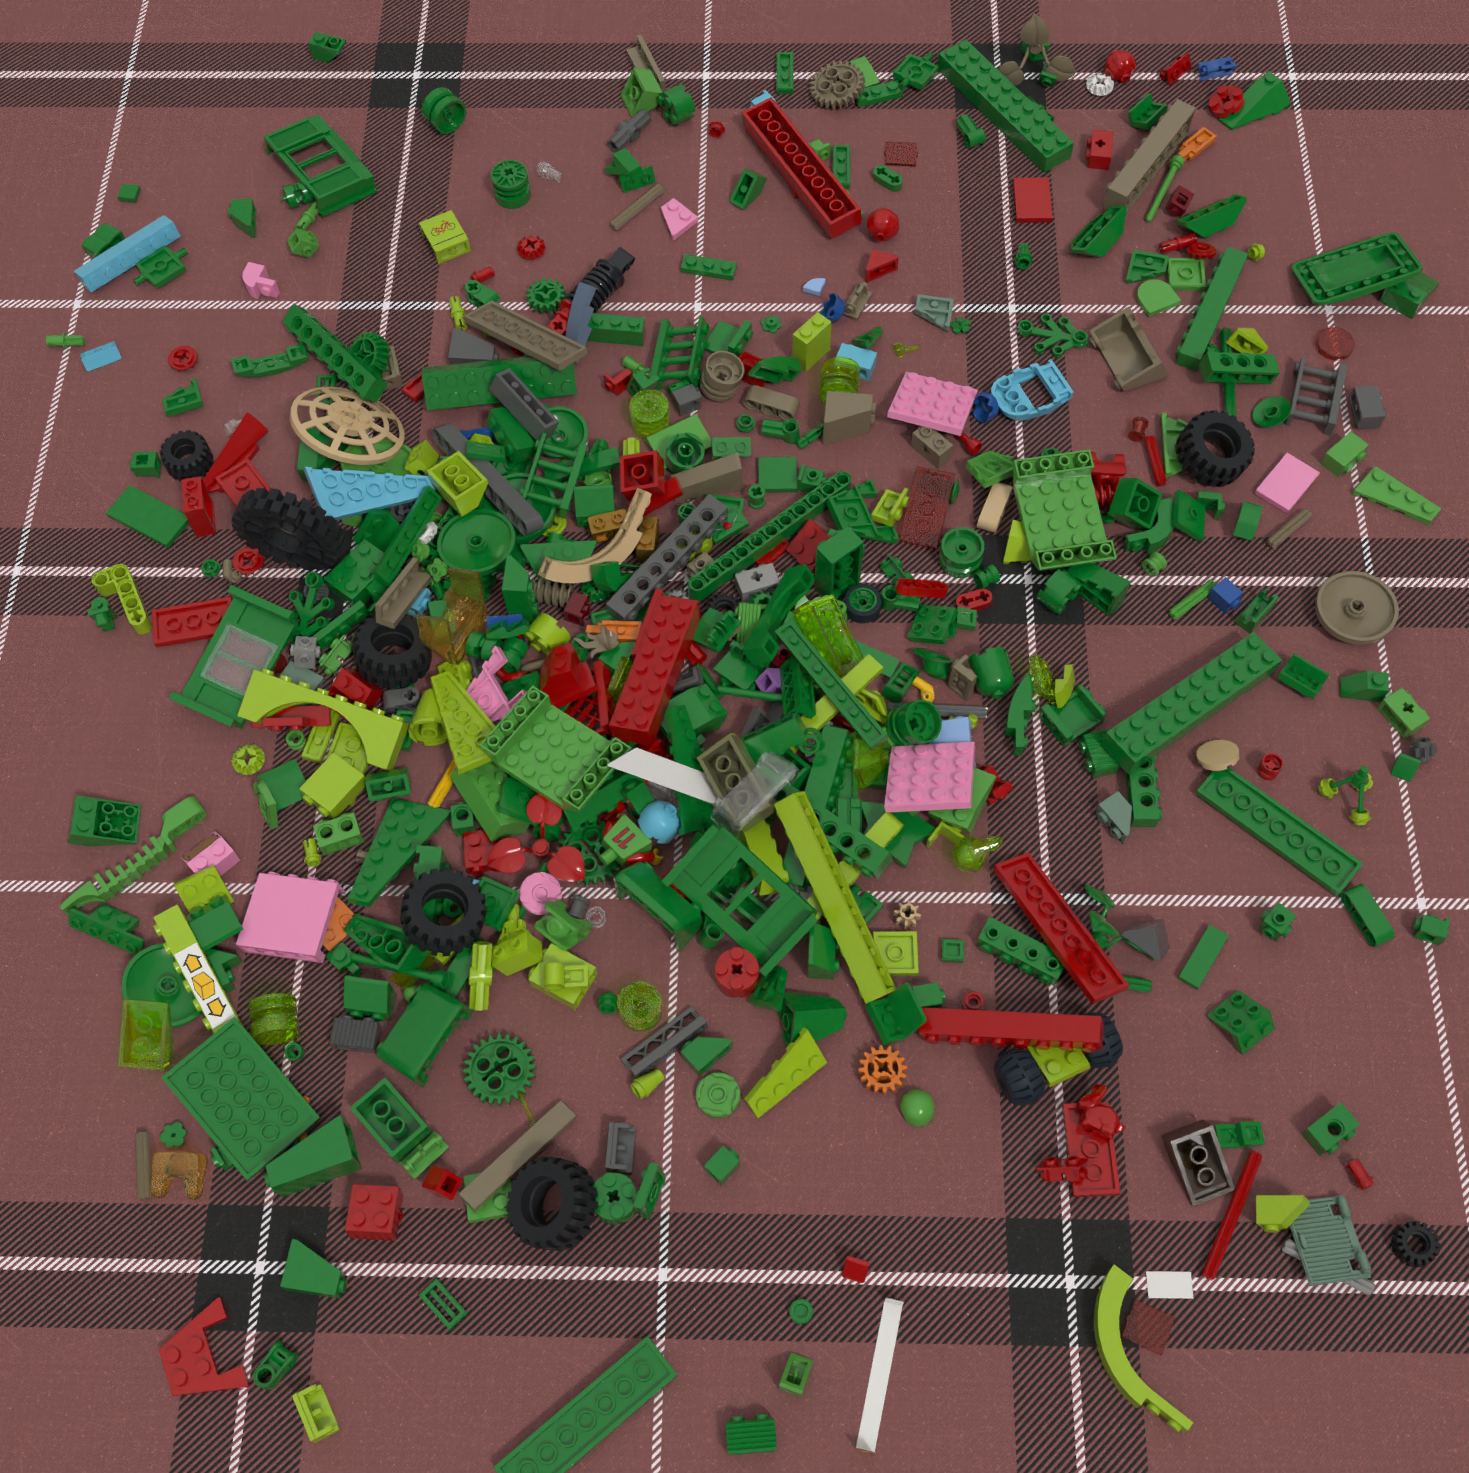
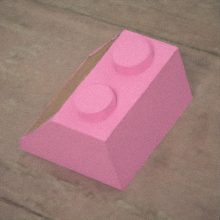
M216 831L212 832L181 857L194 874L214 864L220 876L241 861L234 850Z

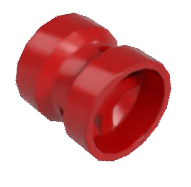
M1275 753L1266 754L1257 768L1258 775L1264 780L1271 781L1275 779L1283 767L1282 758Z

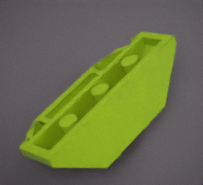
M818 687V696L822 698L825 694ZM865 687L855 697L883 728L886 725V718L888 716L884 697L878 691Z

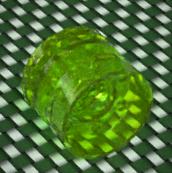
M833 357L824 361L821 368L819 397L823 402L826 403L827 391L858 393V383L860 381V366L858 363L846 357Z
M643 390L632 397L629 404L632 430L637 437L646 440V437L670 427L669 402L664 394L656 390Z
M272 993L256 997L249 1002V1017L254 1021L250 1026L251 1037L257 1044L277 1045L298 1038L300 1032L298 1019L294 1017L297 1014V1008L295 1007L297 1002L294 995Z

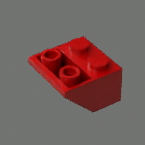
M341 668L329 689V696L335 697L338 694L347 697V702L354 704L355 701L366 704V709L372 710L384 690L376 684L368 682L367 678H362L356 669ZM335 711L337 714H339L341 717L347 720L343 715Z

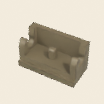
M394 346L390 347L391 352L389 355L391 358L388 360L390 365L386 366L387 371H383V377H381L388 383L385 390L403 386Z

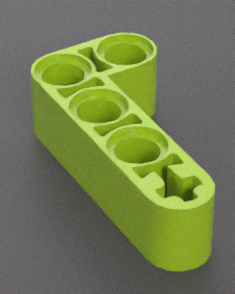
M117 564L95 573L92 577V583L99 594L110 596L118 593L128 621L135 632L139 635L149 633L152 629V623L135 579L128 567L124 564Z

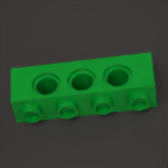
M1212 351L1207 352L1199 362L1204 382L1272 384L1280 374L1275 354L1221 353Z
M1156 756L1143 764L1145 768L1139 767L1129 775L1125 772L1128 803L1132 806L1130 827H1156L1159 820L1162 819V808L1158 807L1160 789L1156 788L1158 770L1154 769ZM1139 783H1144L1147 787H1142ZM1141 802H1146L1149 806H1144Z

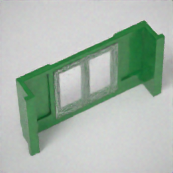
M230 585L227 591L233 597L230 606L181 695L172 691L169 699L231 728L235 726L242 729L247 719L237 715L253 670L261 671L262 668L273 670L283 649L286 648L298 622L292 617V611Z

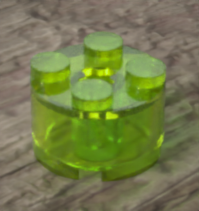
M645 981L632 982V984L624 987L618 995L617 1007L622 1023L629 1029L640 1032L650 1031L661 1020L663 1014L661 996L651 983ZM640 1004H644V1007H641L640 1009L637 1008L640 1006Z

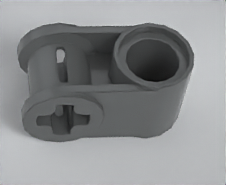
M414 687L384 691L383 711H385L386 715L390 716L392 714L396 715L397 709L416 711L421 699L419 691Z

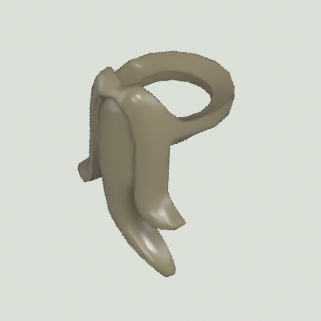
M606 625L601 626L600 634L591 635L587 632V637L591 640L590 642L574 638L582 647L593 650L590 653L592 659L597 653L610 651L619 645L617 641L618 635L608 630Z

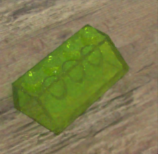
M834 594L809 600L792 611L804 636L840 678L845 677L864 659Z

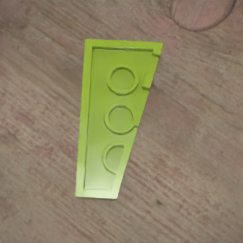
M805 1027L799 1032L800 1036L797 1040L787 1046V1052L782 1058L772 1064V1069L767 1076H762L744 1098L757 1118L761 1117L827 1064L813 1037Z

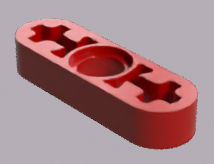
M903 578L898 579L895 591L903 596L945 598L949 586L941 581Z

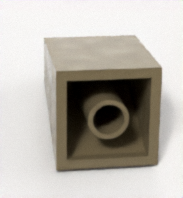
M827 391L823 445L870 432V425H874L876 402H872L873 394Z

